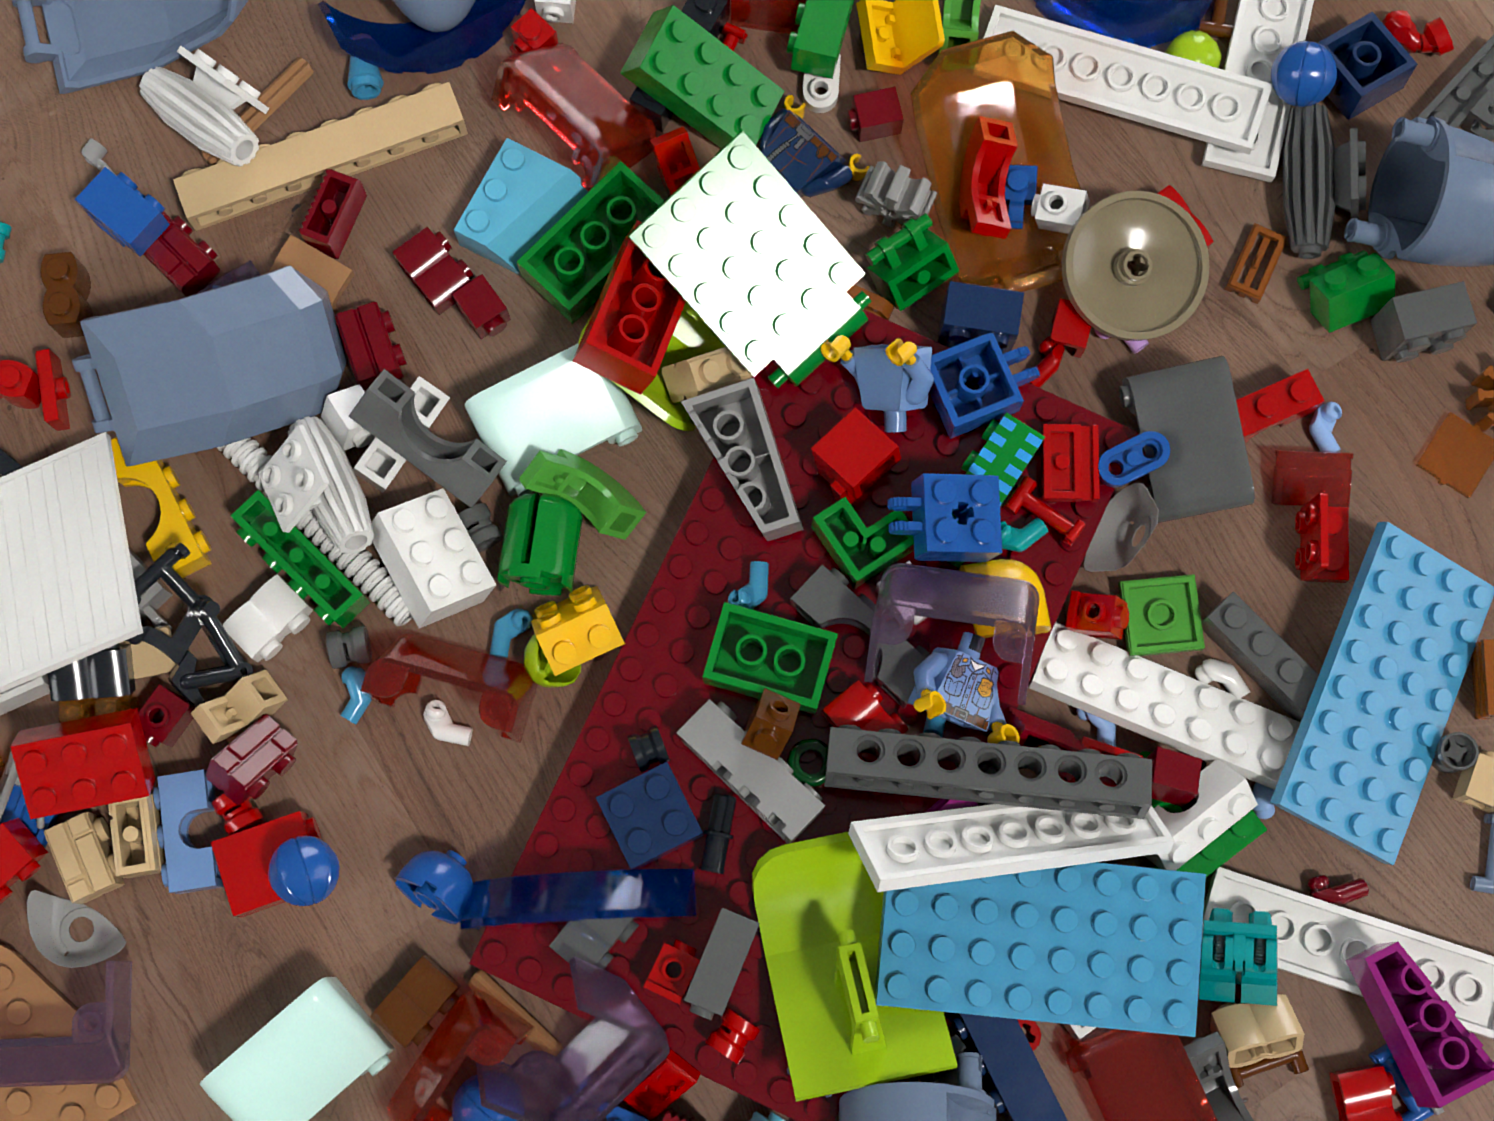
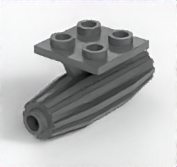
M1320 104L1305 107L1297 106L1291 109L1283 149V209L1291 250L1294 253H1299V257L1302 259H1315L1321 256L1322 251H1326L1329 248L1335 207L1351 212V218H1357L1358 220L1359 211L1366 210V141H1358V128L1350 129V141L1335 148L1328 110L1326 106H1321Z

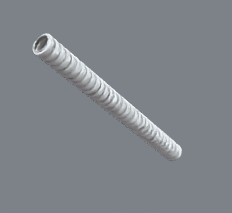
M251 437L216 448L218 451H223V455L227 459H231V463L235 467H239V471L243 475L248 474L247 479L250 482H256V488L264 490L263 494L268 498L258 474L273 456H267V451L264 448H259V443L256 440H251ZM308 510L295 526L299 530L304 529V535L307 538L312 537V543L315 546L320 545V551L323 554L328 553V559L331 562L336 561L337 568L339 570L344 569V574L347 578L353 577V584L355 586L361 585V592L363 594L369 593V599L372 602L377 601V607L380 610L385 609V615L388 618H394L393 622L396 626L408 623L413 617L391 576L387 575V568H380V562L377 559L372 560V554L369 551H359L356 554L349 553L348 555L343 552L340 553L317 521L313 510Z

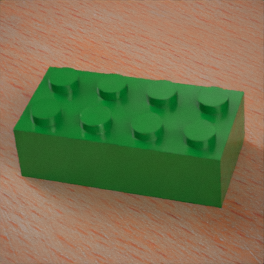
M674 5L652 13L620 72L621 75L721 149L741 131H744L750 140L757 145L765 125L769 122L784 93L782 88Z
M620 161L517 261L521 277L570 323L574 324L599 299L620 247L637 220L643 222L665 201Z

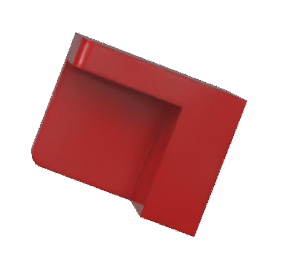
M1060 298L1051 322L1053 326L1050 341L1075 348L1073 356L1081 358L1087 346L1091 326L1077 313L1070 300Z

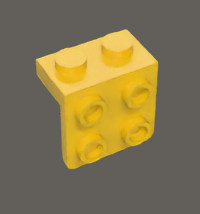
M860 0L856 3L868 70L901 75L937 51L944 44L945 38L938 0H895L894 2Z
M589 585L581 586L569 594L570 598L559 603L550 601L534 610L535 614L532 615L533 620L531 624L554 676L625 644L598 586L591 588Z

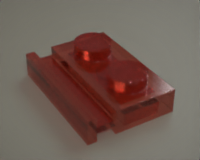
M1275 450L1276 466H1274L1271 503L1275 505L1304 506L1318 493H1328V506L1349 507L1352 480L1351 459H1353V453Z

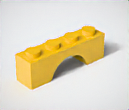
M117 437L112 439L111 444L117 481L124 487L138 486L148 488L154 491L158 498L161 510L160 522L154 535L146 543L153 561L155 562L166 552L165 548L170 543L180 542L191 552L185 559H180L172 566L182 578L212 564L207 552L212 550L210 543L202 530L196 532L191 521L196 518V515L189 501L186 498L180 499L176 487L180 486V482L172 467H165L162 460L126 466Z

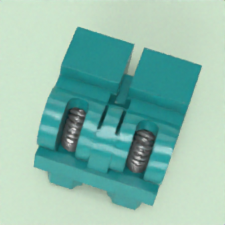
M1212 909L1209 920H1204L1199 1000L1235 1002V984L1241 985V1003L1277 1006V925H1272L1269 912L1253 911L1249 913V923L1233 922V912L1228 909Z

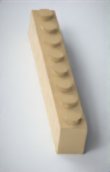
M450 82L444 84L434 83L426 86L419 93L410 96H396L385 105L376 108L367 107L360 109L354 116L342 120L333 119L321 124L320 128L306 133H292L285 140L275 144H261L255 158H252L247 165L243 164V166L239 167L220 159L217 164L210 167L190 169L184 172L181 177L173 179L186 218L194 230L198 231L321 187L320 183L324 182L322 177L327 176L326 170L328 169L352 176L467 135L468 132Z

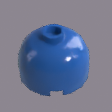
M434 850L423 851L413 856L395 878L397 888L410 901L420 908L423 903L436 910L431 915L450 924H457L468 910L474 895L473 880L471 874L465 868L467 862L462 856L452 850H448L446 854Z

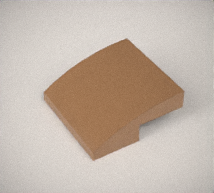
M290 235L269 272L284 266H292L328 291L335 315L338 310L336 303L355 276L353 270Z

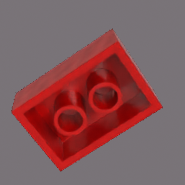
M138 708L20 730L10 746L30 820L147 797L150 795L156 780Z

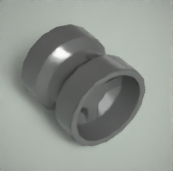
M486 503L474 505L472 508L469 507L458 514L478 552L485 551L502 540L503 534L498 526L492 524L490 520L491 512Z
M365 625L353 627L350 632L342 633L339 630L326 633L327 651L333 669L344 668L348 663L355 661L359 664L372 662L371 642Z
M1453 732L1442 736L1437 745L1432 766L1445 774L1455 773L1472 767L1479 755L1476 741L1469 734L1463 732Z

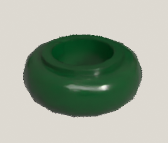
M810 738L796 743L789 751L787 764L794 771L792 775L802 785L807 783L814 787L825 783L828 745L821 740ZM805 752H816L823 759L822 768L816 774L806 773L800 767L799 761Z

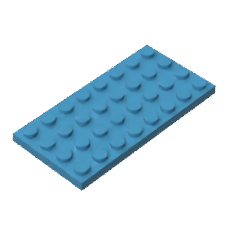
M1378 522L1270 803L1383 864L1394 865L1435 756L1437 745L1441 740L1474 651L1475 643L1478 640L1494 597V586L1393 524Z
M1094 862L884 891L874 994L876 1005L1195 1037L1206 874Z

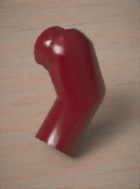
M1326 875L1316 876L1308 880V886L1311 889L1310 896L1328 903L1346 904L1364 898L1369 894L1368 885L1362 878L1331 887Z

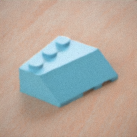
M506 138L454 228L456 238L460 246L520 275L517 261L581 200L592 187L571 169Z

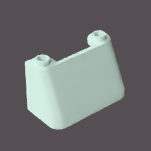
M579 344L479 392L468 399L464 405L482 443L507 461L499 472V476L510 497L516 494L520 497L533 492L532 490L525 489L519 478L540 450L557 455L560 449L579 455L605 441H608L610 444L617 443L618 446L627 445L638 437L637 433L642 431V426L625 391L611 380L572 361Z
M324 977L303 992L200 1082V1086L233 1121H309L358 1077L367 1072L373 1077L391 1062L387 1055L395 1048L337 977Z

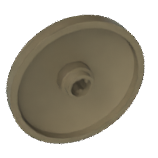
M1147 191L1120 192L1091 206L1078 218L1071 228L1062 254L1064 287L1077 313L1097 331L1120 340H1149L1165 335L1181 326L1199 306L1209 279L1208 248L1197 223L1176 202L1162 195ZM1127 263L1133 266V274H1131V270L1128 269Z

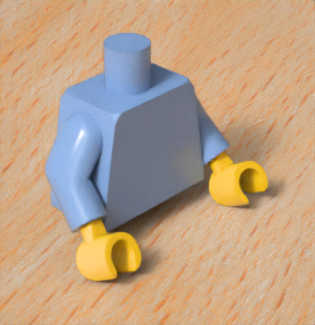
M837 336L831 343L827 339L821 346L823 356L832 362L842 358L841 364L854 376L858 384L862 406L865 409L883 411L884 432L907 431L906 411L925 408L928 403V393L934 382L933 374L930 372L932 347L916 346L912 342L903 343L901 339L897 338L890 345L878 344L855 347L854 350L849 351L851 342L846 336Z

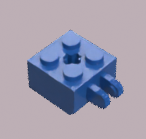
M987 333L932 355L930 372L933 374L934 382L929 393L950 439L989 424L993 419L999 420L1004 417L1006 412L1010 415L1019 412L1024 400L1018 387L1040 376L1037 367L1027 368L1012 375L1008 367L1024 361L1031 355L1027 346H1022L1003 354L994 334ZM966 381H969L972 386L978 384V389H969L965 386Z
M923 473L911 482L912 497H894L887 500L889 510L912 511L913 521L906 522L900 520L891 522L888 525L890 534L913 535L914 559L987 562L1002 553L999 476Z

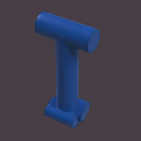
M1387 1043L1369 1054L1374 1064H1381L1386 1072L1389 1071L1392 1074L1396 1090L1408 1111L1401 1114L1403 1121H1424L1434 1115L1432 1108L1417 1106Z

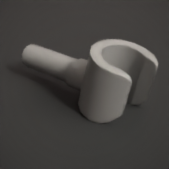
M89 139L82 148V155L85 157V160L100 171L106 167L114 173L107 163L102 160L108 152L107 149L96 140Z

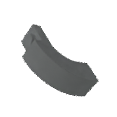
M1215 1032L1206 1037H1199L1182 1047L1183 1058L1179 1059L1180 1066L1202 1121H1254L1234 1083L1225 1042L1219 1033Z

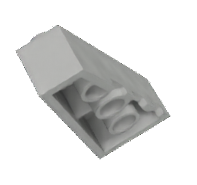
M754 377L681 401L765 539L771 541L804 530L763 399Z
M709 699L678 730L677 737L787 844L793 843L823 811L825 805L821 802L822 797L807 783L802 785L792 775L793 769L782 758L779 757L778 760H775L742 745L741 742L745 731L734 722L737 718L735 713L722 701L716 705Z

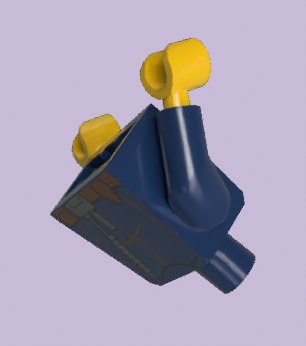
M788 95L784 100V108L779 109L765 125L760 137L759 150L799 197L806 196L811 198L834 191L851 180H862L869 166H866L865 169H857L854 166L862 156L856 153L850 158L847 165H843L846 159L803 120L805 103H802L799 108H792L794 96Z

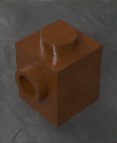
M764 688L749 717L741 744L778 760L793 732L801 704Z

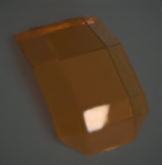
M1014 31L941 50L910 94L927 177L932 183L930 190L937 192L934 207L945 240L948 242L960 270L957 273L959 282L986 287L999 283L1001 289L1026 292L1063 281L1062 254L1068 234L1039 229L1035 216H1031L1032 205H1024L1023 229H1011L1006 239L986 237L972 233L970 221L961 219L959 206L963 161L972 130L979 116L1013 123L1018 148L1013 155L1010 165L1038 166L1036 194H1041L1043 183L1081 190L1071 159L1055 84L1053 56ZM1006 204L1009 213V204ZM1054 266H1058L1057 268H1053V269H1050V270H1046V271L1039 272V273H1036V274H1032V275H1029V276H1025V277H1022V278L1014 279V278L1019 277V276H1023V275H1026V274H1030V273H1033V272H1037V271H1040V270H1044V269H1047V268H1051V267H1054Z

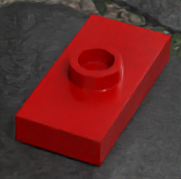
M50 349L38 350L35 353L44 421L57 431L70 429L66 399L71 397V390L67 378L63 377L61 359Z
M669 1049L628 1084L620 1098L651 1121L695 1085L701 1073L673 1050Z

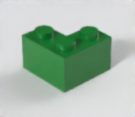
M844 497L813 517L811 528L854 590L914 551L913 535H893L889 533V523L900 520L908 521L902 511H893L867 528L847 498Z

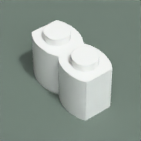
M276 574L249 601L238 608L223 623V627L228 635L251 659L256 662L262 659L268 661L282 649L283 645L280 642L285 636L291 632L297 634L308 625L311 620L308 616L313 609L282 577Z

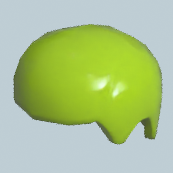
M1190 30L1178 35L1164 52L1219 68L1222 57L1217 42L1207 33L1199 30Z
M532 635L524 649V668L533 682L545 688H558L575 683L581 673V664L554 676L536 635Z

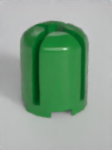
M528 493L513 499L507 512L497 576L498 583L509 588L511 581L529 588V594L561 596L562 588H567L572 592L583 522L580 509L571 501L554 494L545 493L540 497L538 493Z

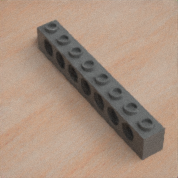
M841 725L838 728L830 727L824 787L1144 819L1152 805V759H1143L1133 753H1122L1113 756L1101 754L1094 749H1081L1074 752L1061 750L1054 745H1041L1034 748L1021 746L1014 741H1001L995 744L981 742L974 737H961L955 740L941 738L934 733H921L916 736L901 734V732L895 729H881L876 732L862 730L855 725ZM864 752L872 753L876 756L877 760L865 762L858 755ZM908 756L913 758L917 764L905 766L898 759ZM943 760L951 761L957 768L955 770H945L940 767L938 762ZM983 764L990 765L997 773L985 774L978 766ZM1023 768L1030 769L1037 777L1033 779L1025 778L1018 770ZM1059 773H1070L1077 782H1066L1060 778ZM1099 777H1109L1115 781L1117 786H1106L1100 781Z

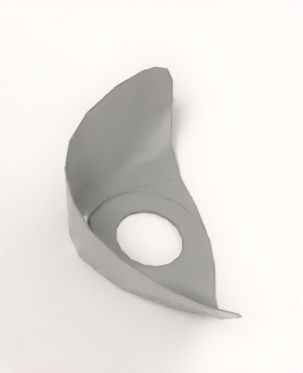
M1134 483L1125 487L1110 500L1086 552L1084 560L1085 570L1090 572L1116 571L1127 566L1146 544L1158 524L1159 509L1143 483ZM1144 525V536L1141 542L1134 547L1133 538L1137 530Z
M37 890L30 892L27 899V919L30 934L39 952L54 964L68 968L86 967L116 955L125 947L126 940L106 917L84 904H75L71 900ZM79 917L90 919L94 925L92 936L84 942L75 941L70 935V925Z

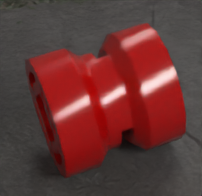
M222 794L211 803L216 814L224 818V829L228 836L255 827L264 820L259 808L253 807L250 802L251 797L241 805H237L225 794Z
M727 1008L721 1017V1026L717 1031L711 1032L706 1043L731 1061L739 1064L745 1055L744 1048L749 1041H754L760 1029Z

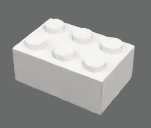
M444 488L377 513L372 521L375 536L372 542L419 629L484 602L495 588V581Z

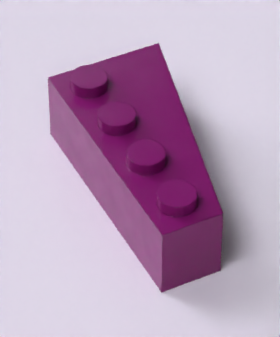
M1399 942L1376 944L1345 960L1418 1107L1441 1108L1494 1080V1061L1481 1048L1484 1045L1473 1032H1468L1455 1016L1456 1011L1447 1000H1442L1431 987L1432 982Z

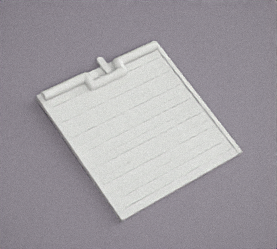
M106 432L0 477V693L143 633L111 436Z

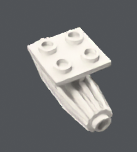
M182 46L179 47L177 52L196 65L193 81L161 67L150 69L143 75L139 85L141 88L140 94L167 125L199 149L239 167L243 166V164H249L250 160L255 158L256 152L259 150V139L236 114L234 109L247 101L266 114L269 107L257 100L261 94L259 91L243 80L238 86L236 84L240 79L238 76L221 64L215 70L213 67L217 62L199 49H197L195 54H192Z
M307 416L304 419H298L295 421L296 423L289 427L288 438L258 474L282 531L289 533L304 514L312 509L317 521L340 553L343 552L348 555L349 553L356 554L359 551L365 550L367 546L372 544L375 536L365 495L344 449L321 418Z

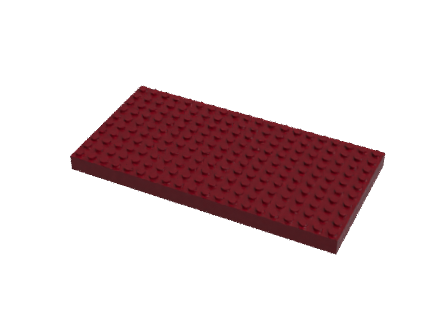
M864 309L862 311L867 316L868 321L849 338L851 342L849 351L854 350L855 347L878 344L890 345L897 338L901 339L903 343L912 342L916 346L932 347V355L949 349L945 345ZM842 358L836 362L826 359L797 387L787 380L777 389L769 381L768 377L777 369V366L772 361L754 377L763 399L804 530L767 541L715 456L713 457L624 641L625 644L620 649L469 962L472 966L660 1056L671 1049L701 1073L700 1075L795 1121H835L839 1112V1100L848 1091L832 1094L831 1097L821 1096L796 1102L791 1076L787 1073V1067L789 1066L759 927L724 1010L725 1012L727 1008L731 1009L760 1029L754 1041H749L744 1048L745 1055L739 1064L731 1061L706 1043L711 1032L717 1031L721 1026L722 1016L714 1013L712 1020L690 1012L689 1009L692 1003L684 1000L688 989L679 1005L643 986L664 943L672 946L675 939L697 949L694 957L701 960L722 908L758 922L752 892V872L758 860L769 850L787 844L677 737V732L709 699L716 705L720 701L727 705L737 716L734 722L744 731L746 730L749 717L758 699L704 684L703 674L724 602L729 603L728 597L733 590L738 591L749 583L750 562L761 561L769 563L767 598L753 610L809 626L812 625L790 606L791 597L821 565L829 571L835 568L842 573L811 528L813 517L836 503L830 487L831 484L818 473L811 447L855 407L884 432L883 411L865 409L862 406L858 384L854 376L841 364ZM969 381L965 383V386L972 390H977L979 387L978 384L972 386ZM1030 383L1018 387L1024 402L1019 412L1011 415L1040 434L1043 424L1098 425L1099 457L1107 450L1139 435V432ZM928 393V403L925 408L906 411L907 431L884 432L899 446L901 460L894 464L862 496L851 504L864 525L868 528L894 511L888 509V499L912 497L911 482L923 473L965 475L967 472L961 468L972 450L980 453L987 441L981 437L989 424L950 439L930 393ZM1041 445L1000 507L1001 521H1005L1011 527L1022 529L1037 517L1023 506L1016 515H1012L1003 508V505L1025 476L1032 478L1037 483L1036 488L1031 494L1042 501ZM1114 462L1109 464L1110 473L1119 475L1121 472L1120 466ZM1100 480V499L1098 502L1042 501L1075 524L1079 519L1086 524L1084 530L1071 547L1064 544L1065 536L1044 522L1049 532L1026 550L1016 552L1002 549L1000 555L989 560H1016L1027 565L1037 574L1045 592L1051 630L1047 633L1010 638V634L985 638L979 660L996 667L998 670L997 688L999 703L1003 713L1008 707L1018 708L1115 488L1106 486ZM902 511L908 521H913L912 511ZM913 551L855 590L850 583L847 585L855 595L859 596L862 593L878 607L875 613L886 623L890 619L896 622L907 634L904 639L915 649L919 645L930 654L937 647L958 650L963 632L975 634L970 606H965L959 569L946 561H919L914 559ZM910 561L937 599L931 606L934 612L917 625L910 621L902 626L875 589L878 582ZM964 562L963 565L973 564V563H979V562ZM846 624L831 625L823 628V630L837 633L838 636L816 714L803 711L798 712L793 732L779 757L787 763L789 751L796 743L804 739L813 738L821 740L828 745L830 727L832 726L822 715L821 711L857 680L863 685L870 682L883 697V701L879 704L889 715L895 712L904 721L909 729L905 733L906 735L918 736L923 733L927 711L918 712L911 704H907L903 709L875 683L880 665L879 654L874 642L864 631ZM946 720L942 738L958 740L961 737H974L981 742L988 743V736L993 731L987 730L985 732L963 728ZM657 725L670 759L668 764L702 832L708 830L715 794H726L736 798L737 802L730 834L734 835V839H729L724 874L699 870L707 836L705 834L699 839L634 872L631 870L596 797L661 765V763L656 762L651 764L648 770L640 772L627 737L628 735L634 733L642 735L647 733L649 727ZM808 751L801 756L799 764L804 772L816 774L822 768L823 759L818 753ZM908 756L898 759L905 766L917 764L913 758ZM943 760L938 762L940 767L945 770H955L957 768L951 761ZM825 783L812 788L822 797L821 802L825 807L793 843L849 832L851 822L925 813L940 798L824 787ZM602 883L639 913L634 920L639 924V927L625 944L620 940L615 943L609 951L614 958L600 975L593 971L589 977H585L549 946L596 887ZM671 962L667 965L666 973L669 977L676 978L681 974L682 968L679 963Z

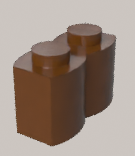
M72 252L45 254L41 263V278L47 289L43 299L45 319L62 338L84 336L80 321L93 317L91 307L87 302L91 289L89 273Z
M424 955L380 1003L370 1017L404 1048L410 1046L412 1042L419 1046L434 1029L429 1024L439 1012L445 1016L459 1001L460 997L455 993L461 985L431 958Z

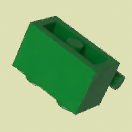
M926 213L916 220L910 218L901 225V230L889 238L882 237L874 243L875 247L865 253V258L870 264L867 270L879 296L892 303L900 312L960 271L948 242L928 230V228L933 226V222Z
M1365 250L1355 254L1351 252L1345 253L1338 257V261L1325 266L1318 264L1309 268L1308 273L1297 277L1298 285L1302 290L1310 288V313L1329 333L1377 314L1392 297H1395V271L1377 253L1368 255Z

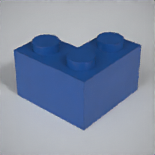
M104 167L75 200L100 229L122 247L127 246L141 257L170 225L162 215L165 208L151 195L147 194L144 196L138 191V186L123 172L116 176Z

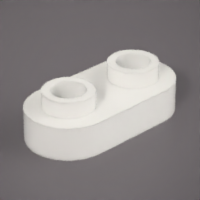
M840 54L833 79L804 72L802 98L805 106L810 111L826 113L835 107L839 93ZM818 87H823L827 92L819 95L814 90Z

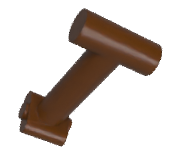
M1214 0L1211 21L1200 20L1197 31L1205 32L1212 37L1230 39L1234 25L1225 24L1228 0Z
M1301 1049L1284 1057L1264 1058L1251 1065L1230 1068V1071L1238 1089L1244 1085L1243 1079L1289 1063L1294 1074L1306 1072L1309 1070V1067Z

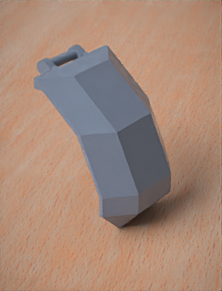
M12 0L13 6L18 9L25 46L23 47L25 61L28 63L53 61L60 94H67L143 75L148 70L155 69L156 67L162 68L183 57L177 52L180 46L192 52L222 36L248 2V0ZM33 6L42 7L50 44L40 43Z
M290 265L257 277L178 300L84 319L80 321L90 354L72 359L75 372H80L95 418L91 421L95 433L115 431L126 466H134L222 447L296 423L295 421L298 419L301 420L307 416L313 417L323 411L326 396L337 392L347 364L328 291ZM95 369L97 370V373H98V376H99V379H100V382H101V386H102V389H103V392H104V395H105V398H106V401H107V404H108V407H109V410H110V414H111V415H109V412H108V409H107V405H106V402H105V399H104V396H103V393H102V390H101V387H100V384H99V381H98V378H97V374H96Z

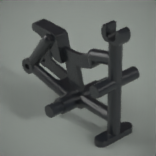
M177 542L170 543L165 548L166 552L147 568L134 583L139 605L141 603V596L161 578L184 602L182 610L185 616L171 638L155 628L142 626V634L125 641L133 645H138L143 641L154 646L176 664L168 678L170 684L196 708L199 704L205 703L198 687L240 680L253 674V668L244 661L216 616L220 612L219 604L206 595H198L172 568L180 559H185L191 554L185 545ZM201 627L225 664L224 666L195 671L197 658L188 649Z

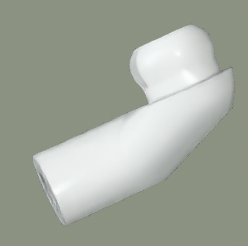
M1211 658L1203 660V664L1195 669L1198 681L1206 684L1211 681L1223 683L1228 693L1234 695L1237 699L1251 692L1236 668L1230 663Z
M432 700L428 702L423 716L432 736L440 741L469 746L473 728L453 724L446 705L442 701Z

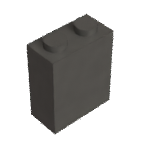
M721 909L684 999L692 1003L689 1009L690 1012L712 1020L714 1013L720 1016L723 1015L760 923L727 909Z

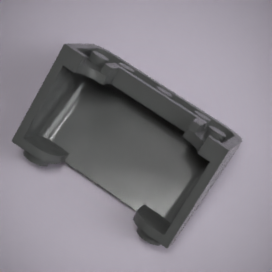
M1224 356L1194 361L1122 379L1123 386H1119L1120 402L1123 408L1128 407L1129 411L1136 415L1139 434L1147 431L1158 432L1168 440L1170 445V456L1167 462L1160 468L1148 473L1150 487H1147L1159 509L1158 523L1252 505L1254 503L1255 492L1232 377L1228 362ZM1144 446L1143 454L1146 458L1151 459L1154 457V450L1149 446Z

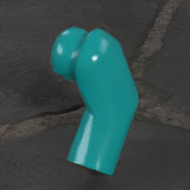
M1038 517L1022 529L1011 527L1005 521H1001L1002 549L1022 552L1049 532L1048 528Z

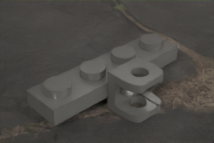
M1494 35L1418 117L1428 119L1430 116H1435L1444 120L1449 126L1459 128L1462 125L1461 128L1466 132L1489 141L1494 140ZM1482 125L1490 128V130L1484 129Z

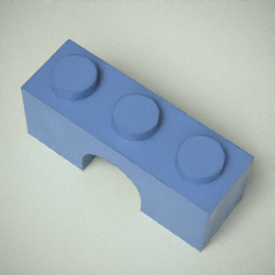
M204 769L158 776V787H154V803L156 809L161 810L162 825H159L157 828V837L160 847L165 848L166 863L161 866V876L164 886L169 888V893L184 894L224 887L212 847L196 848L191 843L188 834L189 826L196 816L215 811L211 805L216 799L215 787L207 780L205 776L207 771Z

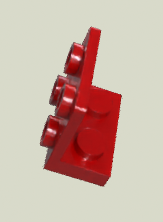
M1318 493L1302 506L1295 516V531L1297 534H1300V548L1296 550L1295 567L1296 570H1300L1301 581L1346 583L1349 581V507L1328 506V493Z

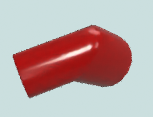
M1050 336L1039 345V351L1045 356L1036 366L1040 376L1030 382L1039 388L1058 371L1065 351L1063 345L1051 342Z

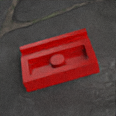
M1043 424L1041 434L1045 438L1041 444L1042 501L1098 502L1100 499L1098 425Z

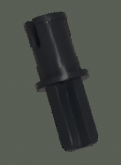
M715 794L708 830L703 831V834L707 836L699 870L724 874L729 839H734V835L730 834L737 800L731 795Z

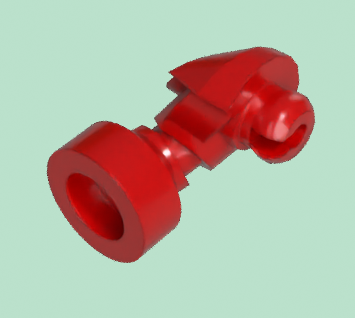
M1392 11L1382 21L1404 49L1412 54L1417 50L1420 54L1433 53L1442 56L1454 50L1450 34L1440 17L1426 23L1421 34L1417 31L1416 25L1408 11Z

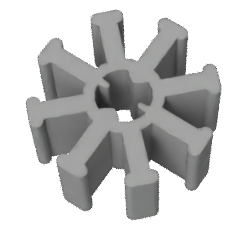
M880 161L876 163L875 168L869 166L855 201L864 204L861 210L866 215L884 216L882 224L893 228L896 221L902 225L910 218L916 220L924 213L929 215L937 192L929 190L932 183L924 177L922 179L909 178L911 169L899 165L897 172H895L886 162Z

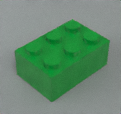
M724 602L704 670L703 683L759 699L764 688L800 703L799 711L815 715L838 634Z

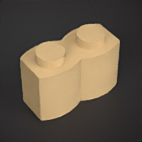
M1284 994L1277 995V1006L1226 1003L1211 1013L1210 1030L1212 1034L1218 1032L1225 1042L1230 1068L1251 1065L1264 1058L1284 1057L1303 1048L1305 1034L1287 996Z

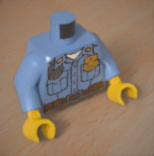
M963 632L958 650L937 647L914 669L915 687L907 703L913 705L918 712L927 711V718L930 720L938 716L963 728L985 732L987 730L993 731L988 736V743L997 744L1001 741L1019 743L1020 736L1018 731L1012 725L1006 724L1000 707L997 688L998 670L996 667L979 660L985 638L973 633Z

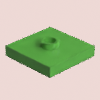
M1195 574L1120 581L1118 583L1119 596L1128 603L1127 607L1129 609V622L1124 629L1129 656L1159 655L1205 649Z

